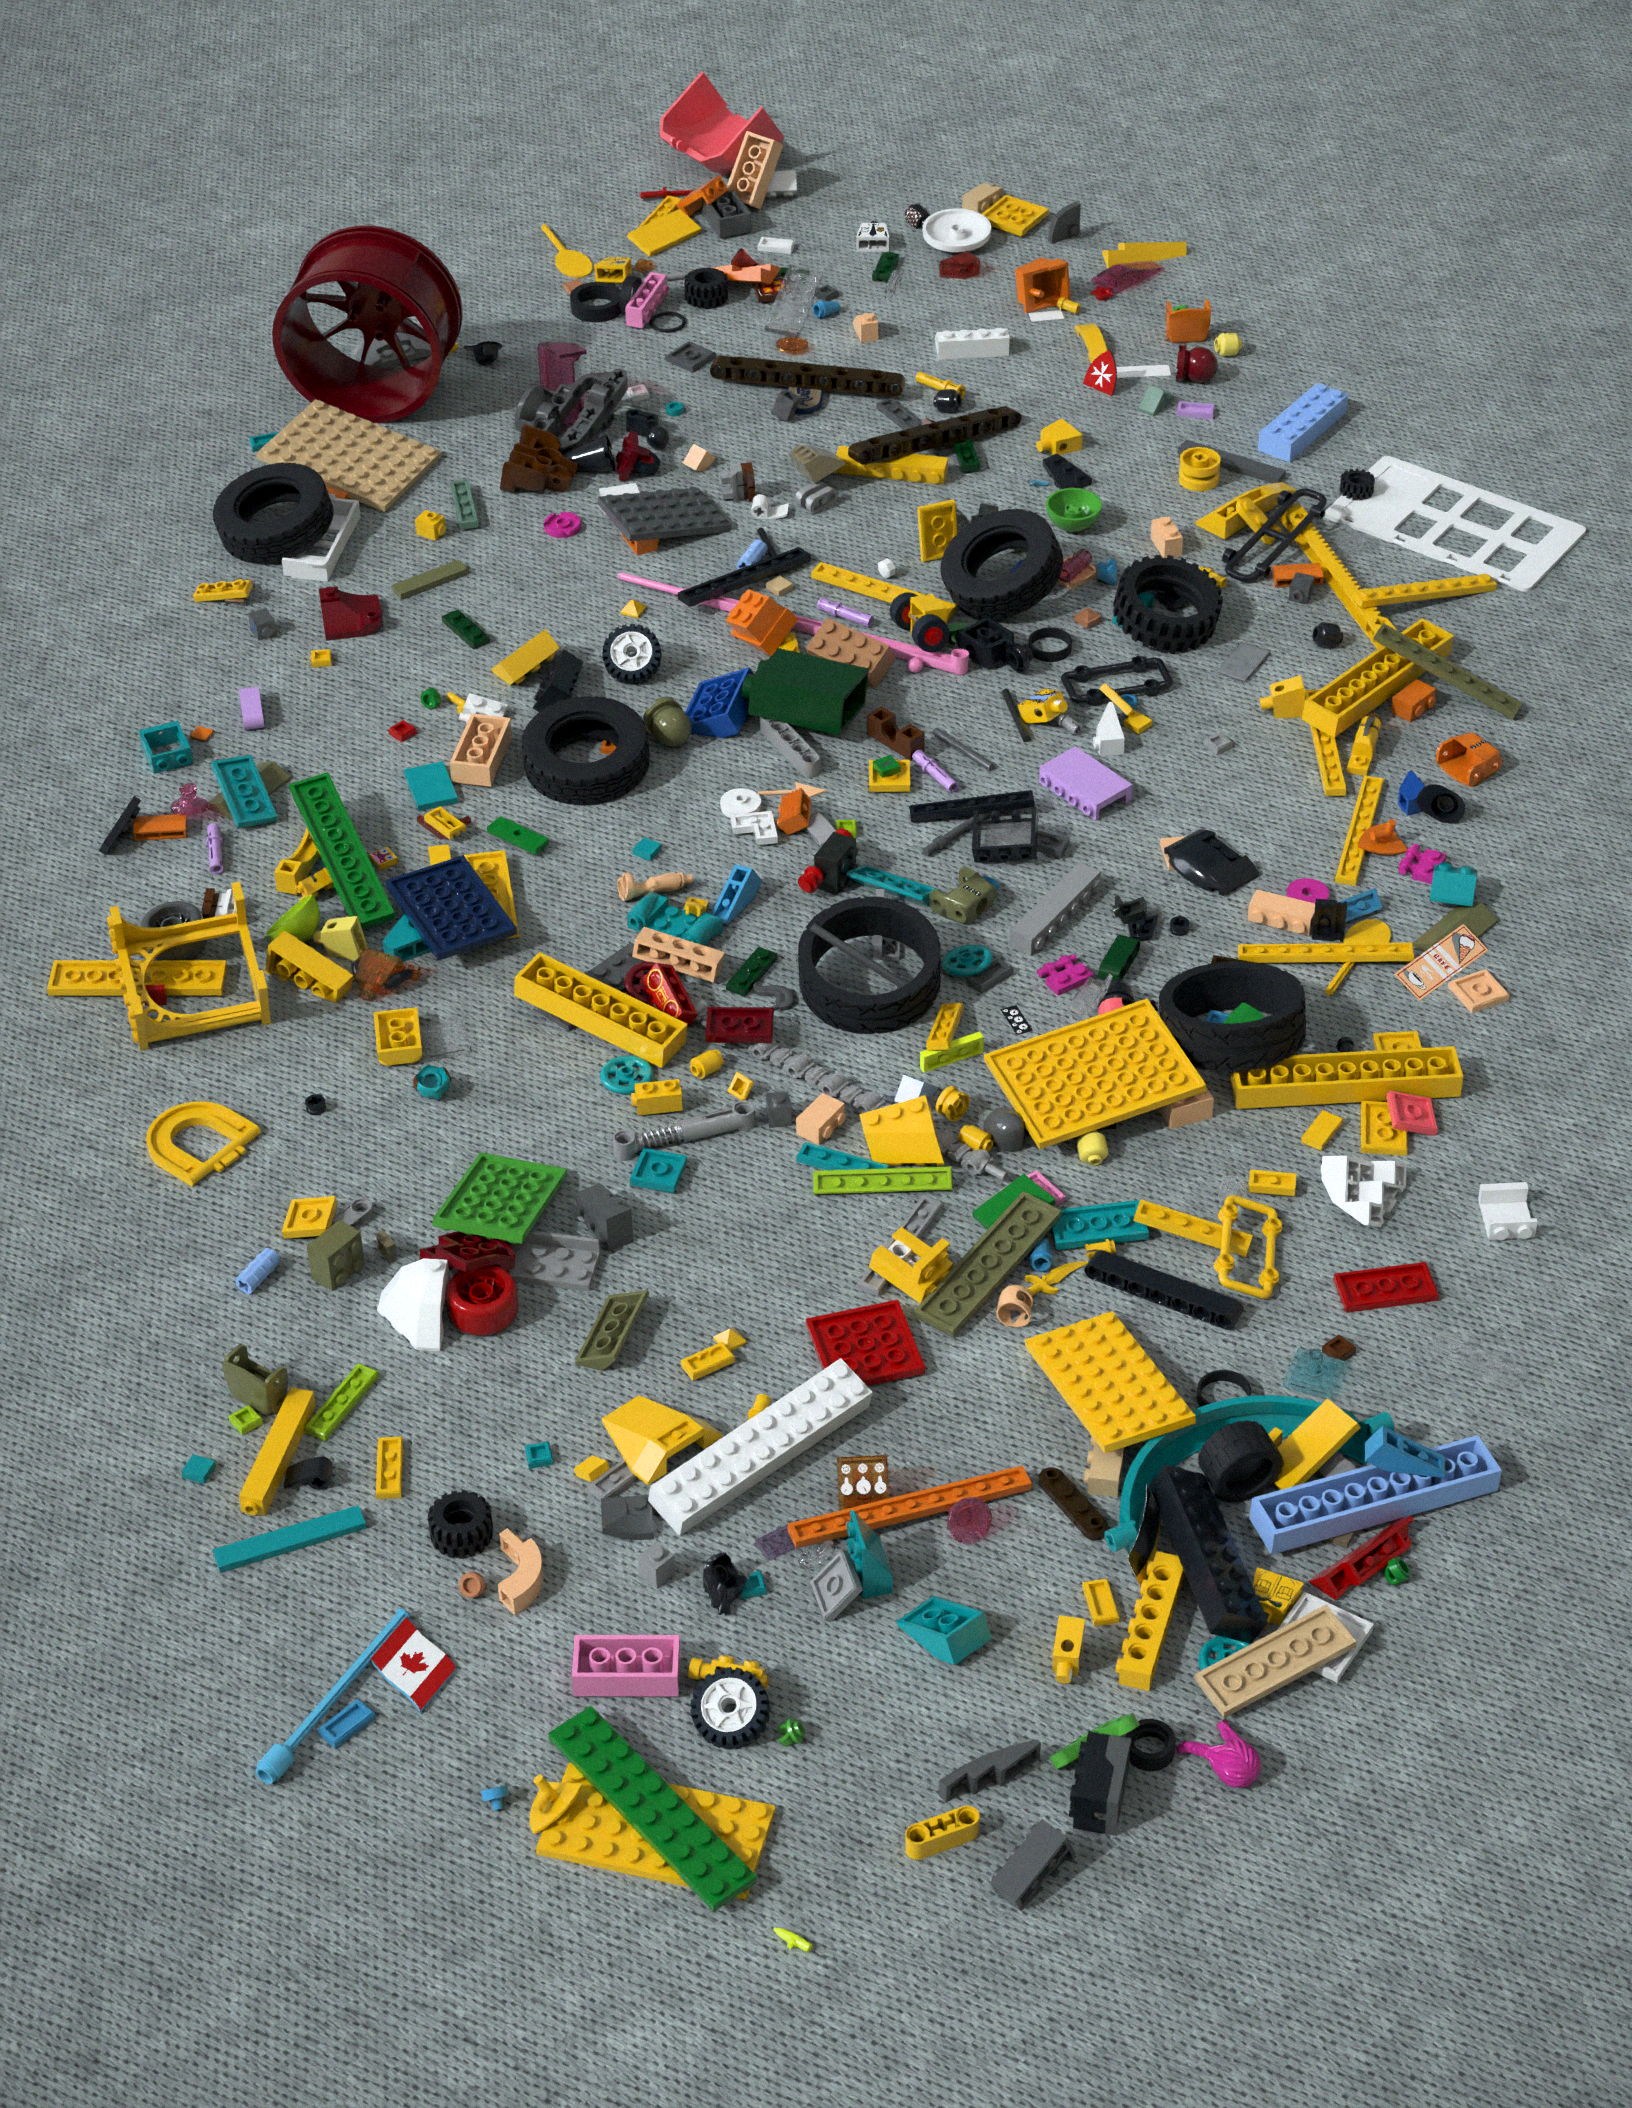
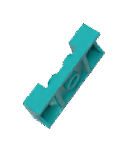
M651 891L627 914L628 928L640 932L643 927H647L704 946L707 945L708 941L715 934L723 932L722 918L706 912L700 917L692 913L687 915L684 910L669 905L667 897Z

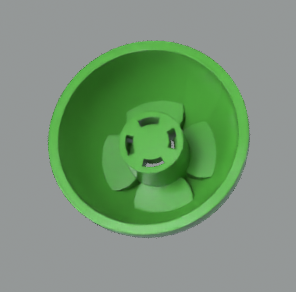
M1066 488L1052 493L1047 498L1046 510L1050 520L1061 530L1080 532L1088 529L1097 521L1102 510V501L1099 496L1089 490Z

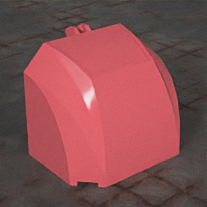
M701 72L660 119V138L709 170L722 175L732 173L746 131L779 143L785 137L763 107H760L749 121L739 114L735 116L726 108L728 104L723 100L704 72Z

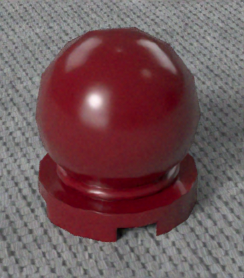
M1179 345L1176 381L1183 382L1186 376L1191 381L1197 383L1212 379L1218 368V360L1215 354L1204 347H1196L1189 351L1187 346Z

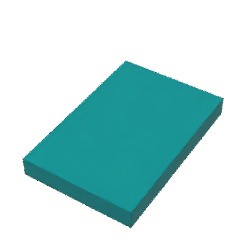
M443 761L403 769L418 811L458 803L457 794Z

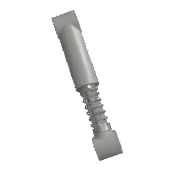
M741 1100L733 1104L732 1108L678 1120V1124H672L671 1128L668 1126L665 1129L660 1127L659 1131L657 1129H654L653 1132L648 1130L647 1134L645 1132L634 1134L632 1131L625 1129L616 1131L612 1137L614 1157L620 1161H628L633 1159L636 1153L640 1150L642 1151L646 1146L651 1148V1145H655L657 1147L658 1143L663 1145V1142H666L668 1144L671 1140L675 1142V1139L678 1141L682 1140L684 1143L733 1130L749 1131L755 1126V1107L752 1102Z

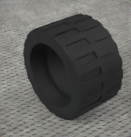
M1250 1420L1234 1422L1216 1431L1206 1440L1198 1456V1464L1217 1496L1223 1501L1232 1503L1250 1500L1268 1490L1279 1478L1278 1476L1282 1472L1284 1461L1264 1427L1258 1422H1251Z

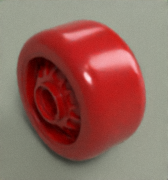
M491 1265L468 1272L460 1270L452 1276L447 1284L445 1297L449 1319L457 1329L464 1333L476 1336L498 1333L507 1328L517 1315L519 1304L517 1286L513 1277L501 1267Z

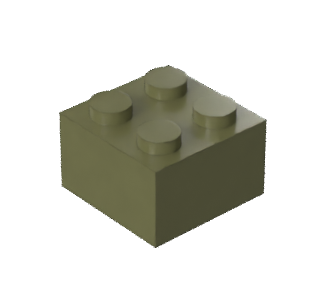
M340 1219L307 1246L312 1279L331 1291L344 1284L347 1278L359 1271L365 1264L361 1232Z

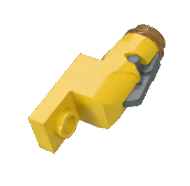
M1369 713L1362 718L1352 746V754L1346 773L1367 776L1382 726L1381 718L1377 714Z

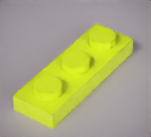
M979 1031L953 1040L950 1048L947 1050L921 1051V1070L926 1073L983 1053L984 1036Z

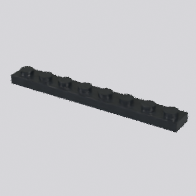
M800 547L794 548L678 592V600L688 607L696 606L704 601H709L712 598L725 595L733 590L741 589L749 584L757 583L762 579L810 562L811 554Z

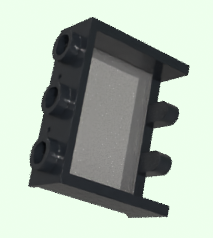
M1032 807V818H1022L1020 810L1014 809L1012 811V819L1001 820L998 811H992L991 820L980 821L978 810L974 811L972 836L974 862L987 863L1037 859L1039 822L1037 808Z

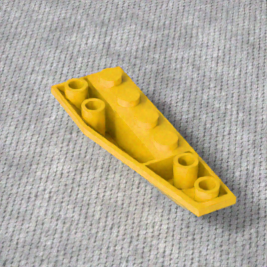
M1283 482L1257 487L1217 507L1197 520L1195 525L1225 540L1248 525L1236 510V503L1244 497L1250 498L1265 514L1278 505L1277 499L1281 491L1285 490L1293 494L1297 489Z

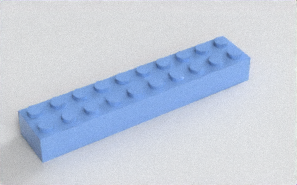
M1477 1435L1430 1448L1445 1456V1476L1443 1478L1388 1472L1369 1465L1254 1497L1251 1502L1249 1519L1272 1555L1498 1491L1502 1470Z

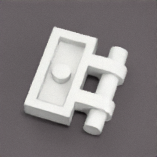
M469 693L459 720L465 721L467 724L471 713L504 717L508 704Z

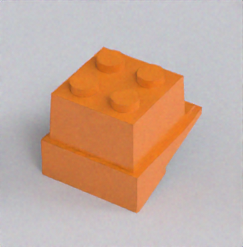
M1040 257L1015 269L1018 302L1024 304L1025 313L1050 306L1055 307L1060 297H1067V300L1071 301L1068 262L1058 258L1049 260Z
M748 589L741 596L737 605L730 611L725 621L733 628L730 633L732 636L772 656L796 624L798 618L788 608L778 605L770 597Z

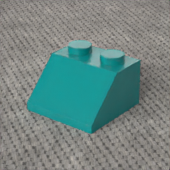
M1449 863L1435 864L1429 901L1472 907L1478 870L1465 865L1459 868L1452 867V864Z

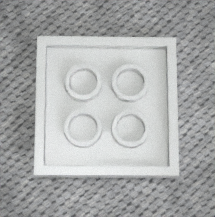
M1303 1592L1277 1630L1327 1604L1356 1640V1647L1313 1670V1672L1338 1683L1373 1631L1374 1624L1309 1593Z

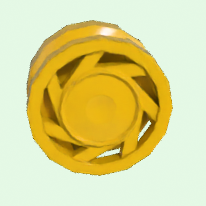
M949 1086L940 1094L936 1102V1112L940 1115H945L951 1122H956L967 1111L970 1097L964 1092H959L955 1086Z

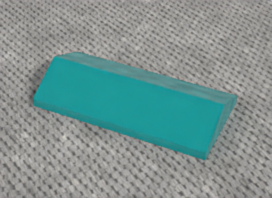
M862 865L847 871L846 875L855 883L873 889H884L885 893L927 907L929 906V894L934 889H937L868 865Z

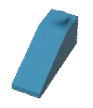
M734 865L711 912V915L722 918L724 925H728L755 898L762 880L752 868Z
M1384 1426L1365 1442V1461L1384 1471L1440 1478L1445 1476V1456Z

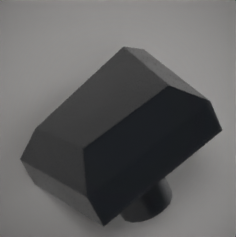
M1158 915L1129 922V936L1139 940H1151L1158 921Z

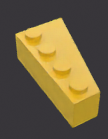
M285 930L268 945L265 966L266 974L272 975L275 973L279 975L280 980L285 982L291 980L296 983L298 988H309L314 995L335 1004L352 989L354 975Z

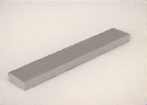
M923 1195L900 1227L921 1239L944 1208V1202ZM891 1237L885 1248L888 1249L895 1242V1239ZM869 1268L857 1283V1289L879 1297L889 1281Z

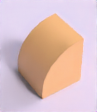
M693 444L683 464L696 471H703L713 463L716 457Z

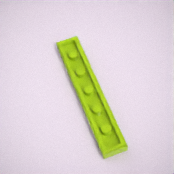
M952 1166L813 1171L814 1194L952 1190Z

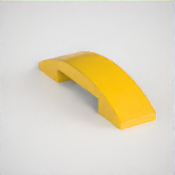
M1094 323L1075 325L1078 336L1082 337L1088 349V357L1092 363L1100 354L1107 351L1103 336Z

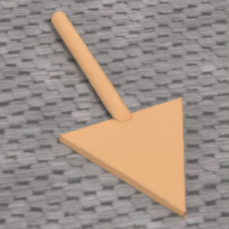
M795 782L796 790L802 788L809 798L827 791ZM795 790L758 791L757 794L779 795L792 793Z

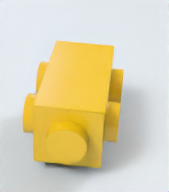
M679 1079L634 1084L635 1093H631L632 1107H637L638 1115L683 1111Z

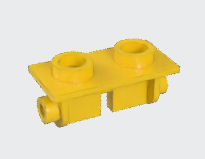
M326 868L313 874L317 882H314L312 877L309 876L297 883L295 889L303 895V897L298 899L299 901L310 894L314 897L318 896L317 891L324 889L326 892L334 887Z

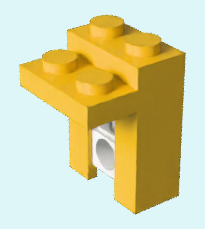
M900 1227L892 1235L895 1242L888 1249L881 1245L873 1252L869 1268L921 1303L929 1293H932L937 1288L938 1283L952 1269L953 1262L948 1260L949 1254L947 1253L950 1243L942 1238L931 1248L906 1229Z

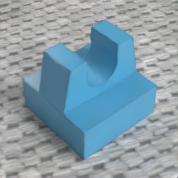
M1112 558L1106 563L1100 561L1096 566L1097 578L1110 585H1114L1117 582L1116 572L1118 568L1115 567L1117 561Z

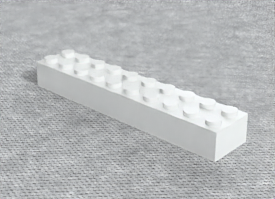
M840 1358L651 1485L648 1502L672 1529L681 1536L869 1408L873 1392Z

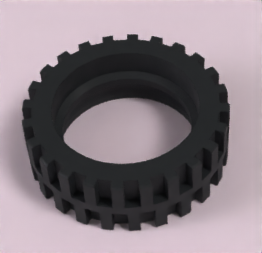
M1155 555L1152 559L1146 556L1142 558L1141 562L1138 560L1132 562V566H1127L1121 575L1113 603V614L1117 616V624L1119 626L1123 625L1122 631L1125 634L1130 633L1132 640L1143 642V646L1147 648L1149 646L1155 647L1156 651L1161 652L1162 649H1165L1169 653H1175V650H1181L1183 653L1188 652V648L1194 650L1199 648L1200 643L1205 644L1208 642V638L1212 637L1223 603V596H1220L1221 588L1216 587L1217 581L1214 577H1208V571L1205 569L1203 571L1198 568L1199 565L1196 563H1187V559L1181 558V560L1174 559V556L1170 555L1167 558ZM1151 590L1172 592L1186 598L1196 608L1198 613L1180 618L1165 616L1148 608L1139 599L1138 594Z

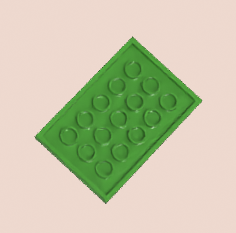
M480 1152L433 1217V1227L446 1231H459L467 1235L485 1236L488 1239L505 1240L514 1244H522L566 1179L567 1168Z

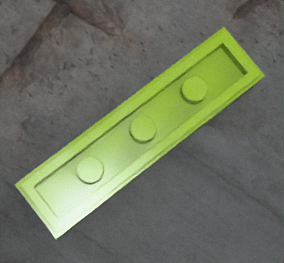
M358 1363L304 1427L305 1433L326 1441L378 1379L379 1371Z

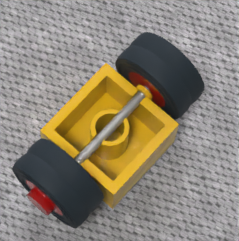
M906 592L898 595L890 605L891 619L900 628L911 630L914 642L923 651L937 652L947 644L950 637L947 625L949 611L933 594L917 596L914 593Z

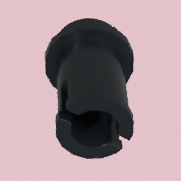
M1342 1037L1338 1040L1336 1045L1338 1051L1354 1052L1353 1040L1349 1037Z

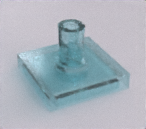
M1298 1348L1283 1381V1387L1330 1400L1343 1371L1345 1361L1325 1356L1320 1349L1308 1351Z

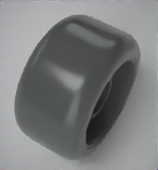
M172 901L151 909L141 920L140 926L150 928L166 927L204 918L201 911L193 904L183 901ZM207 939L171 947L156 956L154 960H190L204 949ZM154 949L147 951L148 954L152 953Z

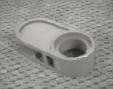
M366 1198L352 1201L334 1215L333 1224L340 1219L355 1229L373 1215L371 1201ZM359 1208H367L365 1212L356 1211Z

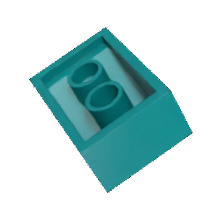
M932 1596L896 1621L898 1627L934 1657L953 1665L961 1663L965 1657L981 1649L986 1642L992 1639L984 1612L936 1596Z

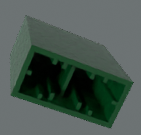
M778 648L768 660L762 659L759 662L754 675L748 674L745 677L742 697L749 699L748 714L840 735L865 706L869 668Z

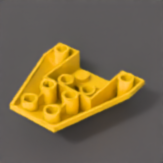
M640 1395L602 1418L603 1425L630 1471L647 1485L667 1474V1459L686 1446L695 1442L701 1448L706 1449L722 1438V1433L706 1421Z

